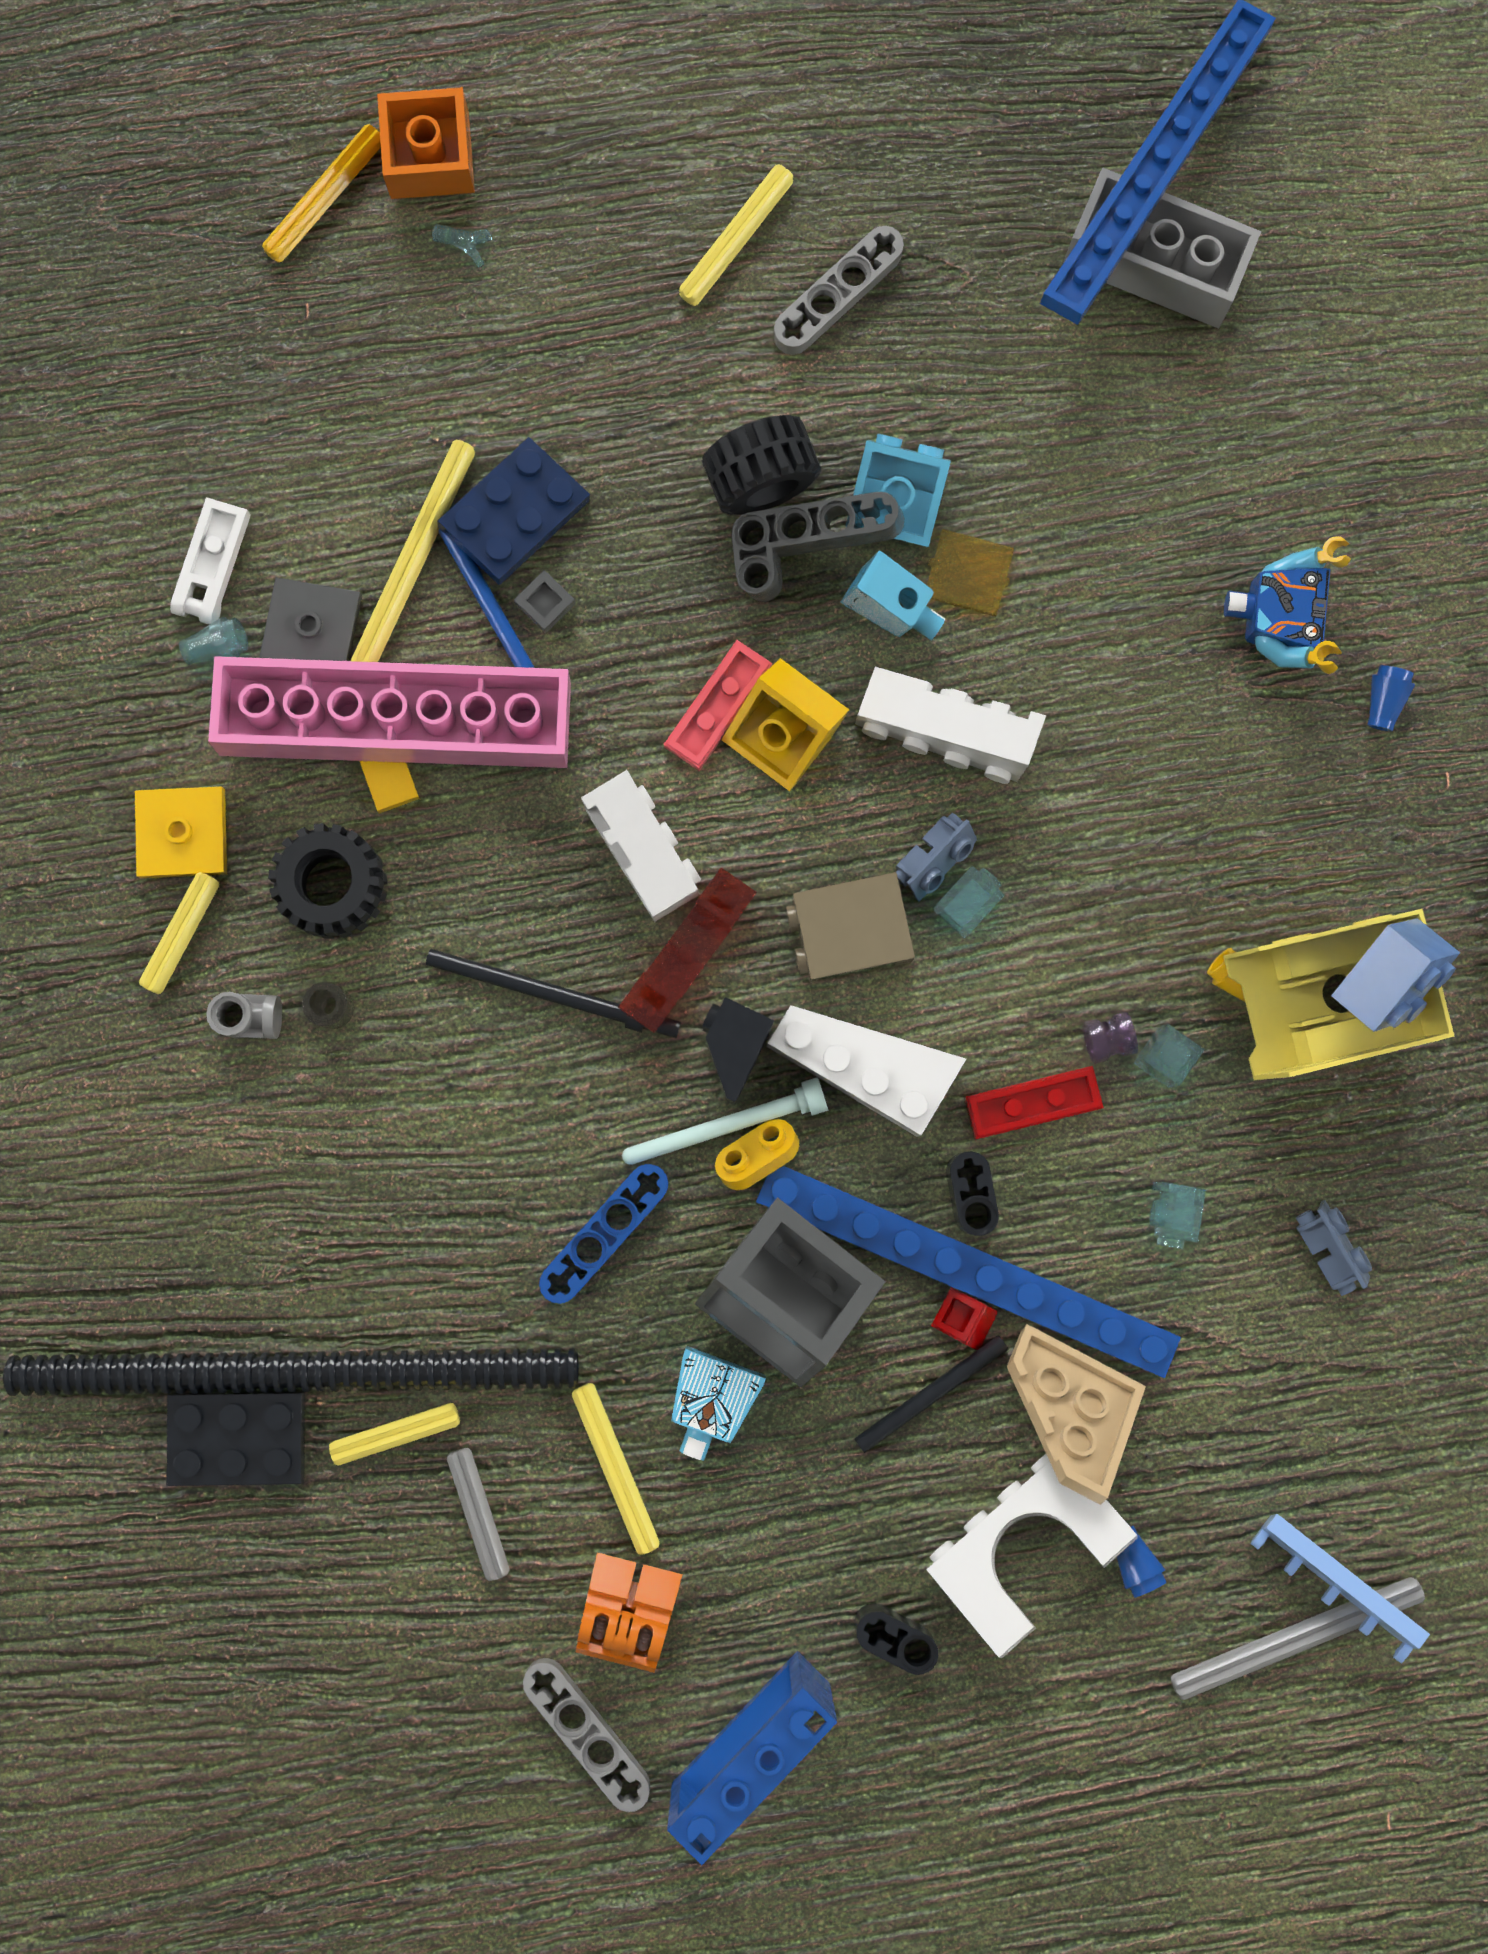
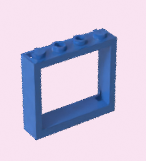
M798 1651L672 1782L667 1831L701 1865L707 1861L837 1723L830 1683ZM814 1711L825 1720L824 1724L816 1732L806 1724L814 1715Z

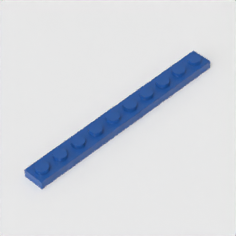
M1244 0L1236 2L1045 290L1040 302L1041 305L1079 325L1270 32L1276 19L1275 17Z
M785 1166L766 1176L757 1197V1203L769 1208L778 1197L819 1230L1162 1378L1166 1377L1180 1342V1336Z

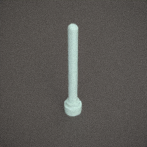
M816 1077L801 1082L802 1087L794 1089L795 1094L628 1147L623 1151L622 1159L626 1164L633 1165L800 1110L802 1114L811 1112L812 1116L828 1111L819 1079Z

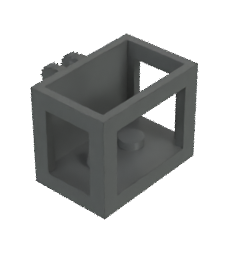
M777 1197L751 1228L695 1302V1305L799 1387H802L829 1363L886 1281Z

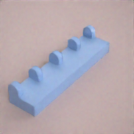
M1278 1514L1271 1515L1252 1539L1250 1544L1257 1550L1265 1544L1269 1537L1293 1557L1284 1568V1571L1290 1576L1303 1564L1329 1584V1588L1321 1598L1328 1606L1332 1604L1340 1593L1368 1615L1359 1627V1631L1364 1635L1368 1636L1378 1623L1402 1643L1393 1655V1658L1398 1662L1403 1663L1413 1649H1420L1430 1634Z

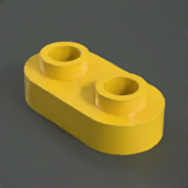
M772 1119L766 1121L725 1147L716 1158L715 1170L726 1187L732 1190L747 1189L795 1157L799 1149L798 1136L793 1127L785 1120ZM778 1136L776 1140L768 1142L769 1139ZM741 1159L740 1163L731 1166L735 1161Z

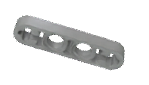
M879 226L873 229L781 313L774 326V341L778 349L790 355L800 354L805 351L898 265L902 256L904 243L899 231L889 226ZM877 242L883 246L891 243V255L885 251L880 253L874 259V266L872 267L869 260L876 254ZM856 267L864 272L866 279L860 285L852 286L844 282L842 273L847 268ZM819 295H826L833 299L835 308L830 313L820 314L813 309L811 302ZM801 311H804L808 321L801 327L800 339H797L795 336L786 339L785 327L788 326L791 329L798 327L803 322V313Z
M540 1658L532 1662L527 1668L523 1679V1689L529 1700L615 1807L625 1812H635L642 1808L647 1802L650 1793V1779L643 1767L558 1662L550 1658ZM538 1670L543 1675L549 1672L554 1674L555 1677L551 1685L558 1695L561 1694L564 1688L569 1692V1694L558 1700L553 1709L547 1705L552 1702L554 1697L546 1687H542L539 1690L534 1687L537 1679L535 1672ZM571 1704L578 1705L585 1713V1722L582 1726L573 1729L566 1727L560 1720V1711L563 1707ZM603 1740L611 1744L614 1750V1757L610 1762L597 1764L591 1760L588 1748L593 1742ZM621 1760L626 1763V1765L621 1767L620 1773L629 1783L635 1780L640 1782L636 1798L630 1793L624 1797L620 1795L622 1782L615 1773L610 1780H607L605 1777L616 1769Z

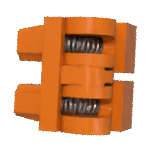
M597 1552L575 1652L655 1673L683 1574L643 1564L639 1583L634 1582L632 1579L636 1562Z

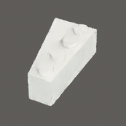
M878 667L874 668L855 723L863 727L862 732L879 740H886L887 736L903 741L902 746L918 754L926 755L928 751L944 756L943 761L960 769H968L969 765L985 770L984 775L987 778L1004 784H1008L1010 780L1017 782L1029 766L1046 715L1031 711L1028 719L1015 716L1010 711L1011 707L1008 704L993 700L992 704L976 705L973 704L974 700L966 692L951 688L941 689L940 694L931 692L933 686L927 681Z
M791 1005L767 1044V1047L916 1137L921 1136L966 1061L965 1058Z

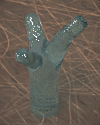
M435 224L432 239L436 242L458 247L471 256L476 266L481 268L484 265V261L477 251L476 245L491 241L492 235L488 229L466 231Z

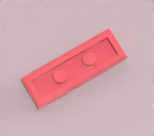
M736 640L664 743V748L700 771L720 743L756 681L772 666V663Z

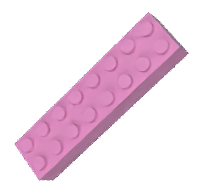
M214 656L208 742L219 756L567 768L571 693L568 669Z

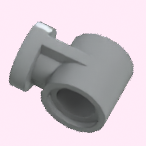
M234 992L220 993L208 1005L206 1012L207 1021L210 1027L218 1034L231 1038L277 1039L282 1025L281 998L274 995L238 994ZM239 1004L243 1013L242 1019L234 1027H229L225 1022V1013L230 1006Z

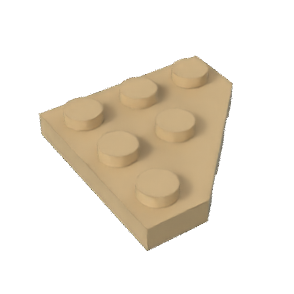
M1026 1324L1019 1334L1007 1369L1059 1483L1101 1505L1108 1499L1146 1386Z

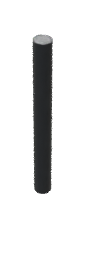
M999 1335L855 1437V1441L862 1451L866 1453L1008 1351V1347Z

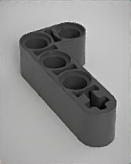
M872 492L743 514L736 519L732 527V543L738 585L752 599L758 602L771 601L779 595L782 589L783 580L780 557L888 541L901 533L905 519L903 512L892 495L886 492ZM887 509L889 514L885 515V523L878 524L876 519L880 517V510ZM858 512H862L865 518L860 520ZM842 514L850 517L849 523L844 530L839 532L830 531V523L836 516ZM798 521L807 523L806 530L801 537L796 539L788 538V530L793 523ZM755 528H763L764 536L758 544L747 545L746 537L748 533ZM767 570L769 572L767 582L762 587L752 588V576L757 571Z

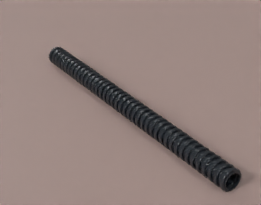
M528 1348L526 1353H521L520 1349H513L512 1353H507L506 1349H500L498 1353H493L492 1349H486L484 1354H479L478 1349H472L470 1354H465L464 1349H458L456 1354H451L449 1349L444 1350L442 1354H437L436 1350H430L428 1354H423L422 1350H416L415 1354H410L408 1350H402L400 1355H396L394 1350H389L386 1355H382L380 1350H375L372 1355H368L367 1351H360L359 1355H354L353 1351H346L345 1355H340L339 1351H333L330 1356H326L325 1351H319L316 1356H313L310 1351H305L302 1356H299L296 1351L290 1352L288 1356H285L283 1352H276L275 1356H271L269 1352H263L261 1356H257L255 1352H249L246 1357H243L241 1352H235L232 1357H229L227 1352L220 1353L218 1357H215L214 1353H206L204 1357H201L200 1353H193L191 1357H187L185 1353H179L176 1358L171 1353H165L162 1358L157 1353L150 1354L148 1358L143 1353L136 1354L134 1358L130 1354H123L120 1358L116 1354H109L107 1358H104L102 1354H96L92 1359H90L88 1354H82L78 1359L75 1355L68 1354L64 1359L60 1355H53L50 1359L46 1355H39L36 1359L32 1355H26L22 1360L18 1355H12L5 1363L3 1384L9 1396H16L20 1391L24 1396L31 1395L33 1391L38 1396L45 1395L47 1391L51 1395H59L61 1391L65 1395H72L75 1391L79 1395H86L89 1390L94 1395H100L103 1390L108 1395L115 1394L117 1390L122 1395L129 1394L131 1390L135 1394H142L145 1390L149 1394H156L159 1389L164 1394H170L173 1389L178 1394L185 1393L187 1389L192 1394L199 1393L200 1389H203L205 1393H212L214 1389H218L219 1393H226L228 1389H232L234 1393H240L242 1388H245L248 1393L255 1392L256 1388H260L262 1393H267L270 1388H274L275 1392H282L284 1388H288L289 1392H296L298 1388H302L304 1392H310L312 1387H316L318 1392L325 1391L326 1387H330L332 1392H337L340 1387H344L346 1392H351L353 1387H358L359 1391H366L367 1387H372L373 1391H380L381 1387L385 1386L388 1391H393L395 1386H400L402 1391H407L409 1386H414L416 1391H421L423 1386H428L429 1390H436L437 1386H442L443 1390H449L451 1386H456L457 1390H463L465 1385H470L471 1390H477L479 1385H484L486 1390H491L493 1385H498L499 1389L502 1390L506 1388V1385H512L513 1389H519L520 1385H526L527 1389H533L534 1385L540 1384L541 1389H547L548 1384H554L555 1389H561L562 1384H568L570 1389H574L579 1379V1357L575 1348H569L568 1352H562L561 1348H555L554 1353H548L547 1348H542L540 1353H534L533 1348Z

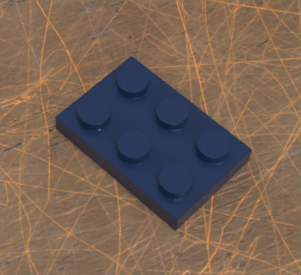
M528 437L438 520V528L498 585H501L590 501V494Z

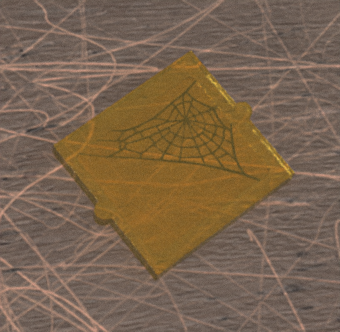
M942 529L935 557L931 558L928 563L931 572L927 586L934 592L931 600L996 617L1003 589L1008 587L1010 583L1007 574L1014 548Z

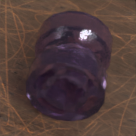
M1127 1011L1112 1015L1108 1021L1101 1022L1098 1019L1083 1022L1084 1041L1093 1064L1108 1061L1110 1056L1115 1054L1125 1057L1138 1053L1135 1028Z

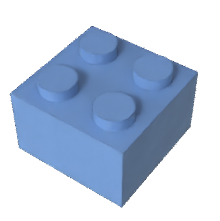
M1418 918L1387 925L1331 996L1373 1032L1390 1026L1394 1029L1404 1021L1411 1023L1424 1010L1427 1002L1423 1000L1424 996L1433 986L1437 989L1440 988L1456 970L1452 963L1460 952Z

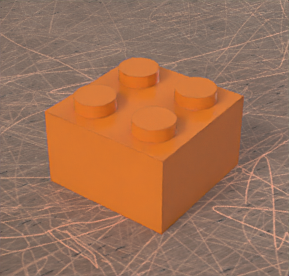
M463 87L377 94L382 171L390 198L401 199L475 193L470 119Z

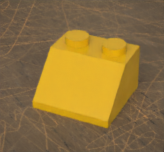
M780 658L758 678L721 740L790 791L830 741L849 712V709Z

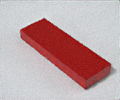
M1093 1066L964 1097L975 1140L1104 1108Z

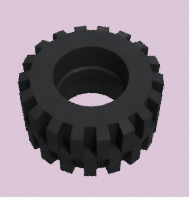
M792 415L766 417L740 426L717 440L702 457L703 467L720 510L729 515H743L748 512L767 510L780 505L807 489L822 471L803 421L800 417Z
M324 823L314 824V830L309 831L305 827L297 830L296 833L299 837L295 840L287 837L281 843L286 847L283 853L275 852L272 861L277 865L275 870H269L268 879L274 884V887L269 889L271 898L277 901L278 905L276 908L296 927L313 936L318 935L324 939H334V936L338 935L346 938L352 936L351 931L355 929L362 931L368 927L366 921L371 916L376 919L381 912L377 907L380 901L385 903L387 893L383 891V886L388 884L387 875L382 870L384 864L374 849L354 831H348L343 826L333 824L332 827H327ZM338 858L344 860L350 866L352 873L351 885L346 895L338 902L328 906H318L311 902L306 890L307 878L311 870L318 863L327 859Z

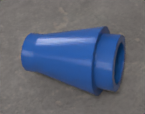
M1379 665L1377 675H1372L1370 715L1367 726L1393 732L1395 723L1415 687V684L1412 683L1413 672L1398 667Z
M1134 1525L1130 1527L1137 1534L1138 1538L1117 1556V1561L1125 1589L1130 1588L1134 1598L1161 1587L1167 1581L1162 1573L1166 1569L1138 1535Z

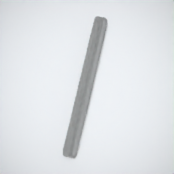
M1408 1577L1376 1591L1400 1611L1425 1600L1420 1583L1413 1577ZM1345 1603L1177 1672L1171 1676L1173 1688L1181 1700H1186L1356 1630L1368 1615L1353 1603Z

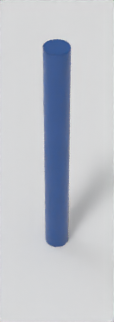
M439 529L438 532L513 665L515 667L535 668L476 563Z

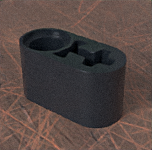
M977 1152L958 1153L949 1160L946 1167V1177L954 1219L958 1228L964 1233L983 1236L993 1231L999 1220L990 1166L986 1158ZM965 1159H968L970 1166L978 1167V1174L972 1176L973 1190L983 1188L984 1196L972 1195L961 1199L960 1191H969L967 1179L959 1178L957 1175V1169L964 1167ZM975 1202L982 1204L987 1211V1220L979 1228L970 1227L965 1220L966 1209Z
M878 1603L867 1604L857 1612L854 1619V1628L860 1645L866 1651L914 1675L925 1674L934 1668L938 1660V1648L931 1632L926 1627ZM878 1619H881L885 1631L895 1636L894 1648L891 1649L890 1637L876 1631L873 1637H870L866 1624L875 1625ZM922 1639L927 1642L928 1649L926 1653L918 1659L907 1657L904 1654V1649L909 1641Z

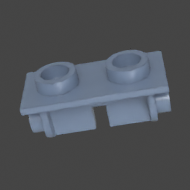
M951 813L948 817L942 816L922 838L932 850L926 853L918 845H915L895 866L898 882L904 887L908 885L918 902L927 893L934 892L941 885L945 874L953 865L966 859L973 850L977 837L967 819L963 822L954 813Z
M1323 1200L1317 1210L1318 1215L1315 1216L1312 1210L1298 1215L1296 1220L1299 1225L1296 1228L1312 1255L1326 1248L1331 1253V1255L1319 1260L1317 1263L1332 1290H1338L1341 1296L1346 1295L1357 1288L1354 1283L1356 1280L1359 1281L1363 1289L1366 1288L1370 1279L1368 1272L1372 1271L1371 1263L1360 1246L1353 1248L1345 1233L1349 1232V1227L1339 1209L1334 1208L1331 1210L1326 1200Z

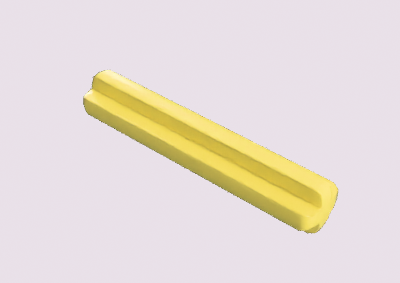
M201 872L195 875L139 980V984L143 988L156 994H161L164 991L219 888V882L215 878Z
M448 1403L335 1440L329 1444L332 1461L335 1465L339 1466L455 1428L460 1424L459 1413L454 1403Z

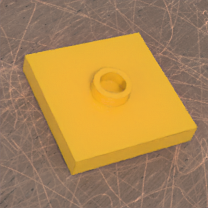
M222 786L135 790L137 877L195 876L199 872L207 875H227L225 789Z

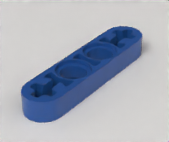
M645 1164L636 1168L544 1270L540 1277L539 1287L545 1299L552 1303L561 1304L570 1301L580 1292L663 1199L669 1186L668 1177L663 1169L656 1165ZM655 1172L660 1177L656 1183L660 1191L656 1195L652 1192H647L639 1200L647 1205L643 1212L640 1213L636 1205L631 1200L622 1197L621 1194L628 1188L630 1193L634 1195L641 1187V1183L637 1179L639 1175L644 1173L650 1176ZM615 1204H624L631 1211L632 1221L625 1229L616 1230L607 1222V1212ZM593 1237L601 1243L602 1255L599 1260L593 1263H586L580 1259L577 1253V1246L582 1239ZM568 1254L573 1263L587 1271V1274L581 1279L578 1272H575L567 1282L571 1288L570 1292L566 1294L560 1291L553 1294L550 1291L553 1282L549 1279V1276L552 1273L559 1276L569 1268L570 1265L562 1261Z

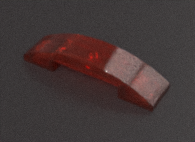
M721 867L699 896L688 916L649 969L641 975L618 1008L649 1031L655 1033L714 956L757 892Z

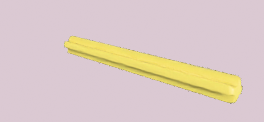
M457 439L452 442L350 661H379L439 533L438 520L449 511L474 458L475 450L470 444Z

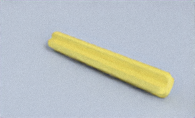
M780 164L772 168L680 286L679 295L684 301L692 306H696L701 302L793 184V174Z
M588 1383L580 1386L572 1392V1398L635 1550L639 1555L652 1552L659 1547V1539L595 1385Z

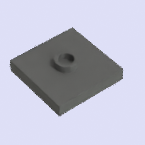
M275 577L259 658L350 661L362 594L358 591Z

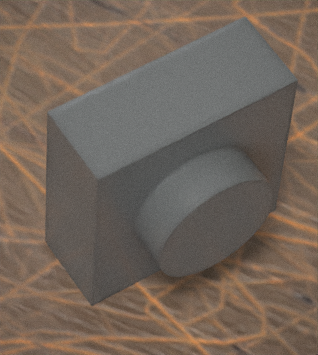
M545 570L514 599L515 604L545 634L576 604L575 599Z

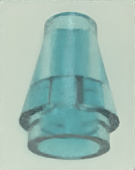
M221 617L192 636L180 640L179 648L184 661L191 665L197 662L214 661V656L240 657L241 652L248 650V639L242 624L237 618L227 619L226 617Z

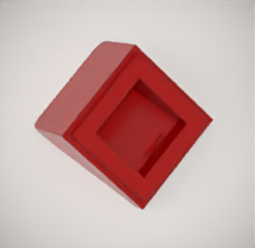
M951 1287L931 1326L959 1342L978 1350L981 1348L998 1312Z

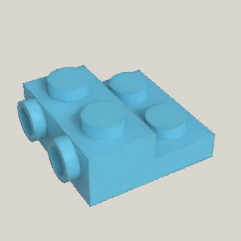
M878 433L876 442L866 441L853 495L872 492H886L892 495L900 506L905 518L901 533L894 539L929 547L951 460L943 458V449L919 444L918 452L901 448L903 439ZM887 509L880 510V517L876 519L878 524L885 523V515L889 514ZM858 512L860 520L865 518L862 512ZM849 516L847 518L846 527L849 523Z

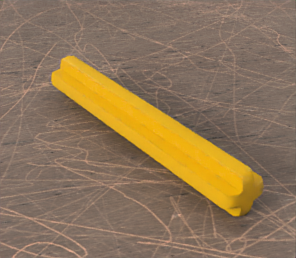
M370 124L364 125L263 242L262 247L270 258L278 263L283 262L381 148L380 132Z

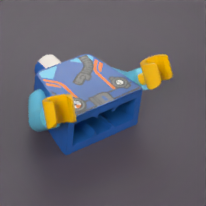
M1335 536L1325 542L1323 550L1320 547L1299 551L1265 566L1263 571L1259 572L1251 582L1249 593L1227 592L1224 602V616L1247 619L1245 640L1255 644L1256 649L1278 667L1310 669L1317 664L1324 673H1334L1338 669L1337 665L1332 661L1323 660L1329 654L1339 655L1342 652L1334 642L1324 641L1330 569L1324 567L1327 562L1339 568L1347 566L1351 558L1347 555L1333 558V553L1338 547L1349 545V542L1342 537Z

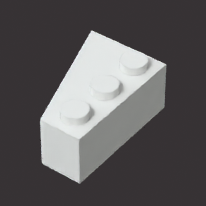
M627 770L581 797L588 816L654 922L699 895L695 884L700 882L701 878L688 858L684 861L680 860L673 848L678 844L674 834L666 822L659 825L651 811L655 808L651 797L643 785L637 788Z

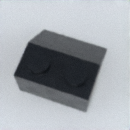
M725 997L721 1007L714 1003L712 1004L703 1022L702 1031L708 1033L706 1043L728 1103L736 1105L770 1034L774 1020Z

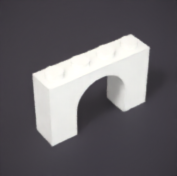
M1047 1454L1042 1456L1031 1467L1035 1474L1027 1482L1021 1485L1018 1481H1015L997 1497L1002 1504L987 1515L982 1510L963 1527L967 1534L955 1545L948 1540L933 1552L929 1558L934 1563L926 1569L999 1658H1003L1036 1629L1003 1589L996 1574V1548L1002 1535L1010 1526L1019 1520L1034 1516H1044L1060 1521L1079 1538L1103 1568L1138 1538L1137 1534L1107 1500L1100 1505L1060 1484Z

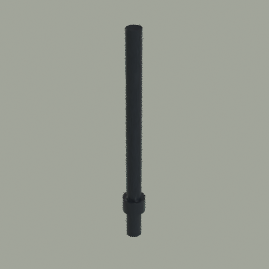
M430 949L427 955V966L625 1023V1028L642 1033L646 1029L676 1039L679 1034L681 1021L650 1013L649 1008L632 1003L629 1007L435 949Z

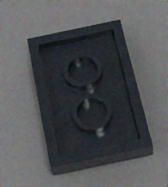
M305 1392L174 1393L167 1395L166 1486L302 1484L304 1482Z

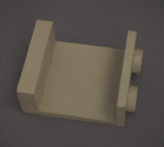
M896 872L793 893V905L786 906L790 931H799L802 948L795 949L800 975L808 973L810 984L818 982L820 978L891 963L897 966L911 963L915 959Z

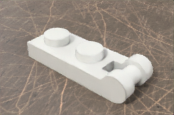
M206 497L171 600L170 611L172 614L182 617L190 614L199 617V621L212 626L216 625L221 613V602L251 516L247 509ZM195 586L207 589L203 601L193 598Z

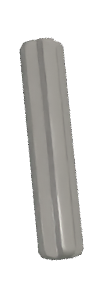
M463 1448L450 1453L447 1456V1462L485 1578L488 1581H493L506 1576L510 1568L472 1452L469 1448Z

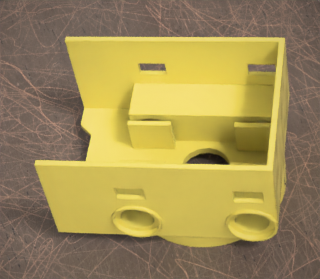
M1423 908L1397 915L1388 914L1358 921L1350 926L1316 934L1311 932L1273 941L1269 945L1223 955L1228 977L1240 984L1243 990L1256 1047L1249 1057L1254 1080L1292 1077L1455 1037L1442 986L1438 989L1433 986L1423 998L1427 1002L1426 1007L1411 1023L1404 1021L1394 1029L1390 1026L1375 1032L1351 1012L1338 1013L1331 1010L1323 998L1325 982L1334 975L1347 977L1387 925L1416 918L1426 924Z

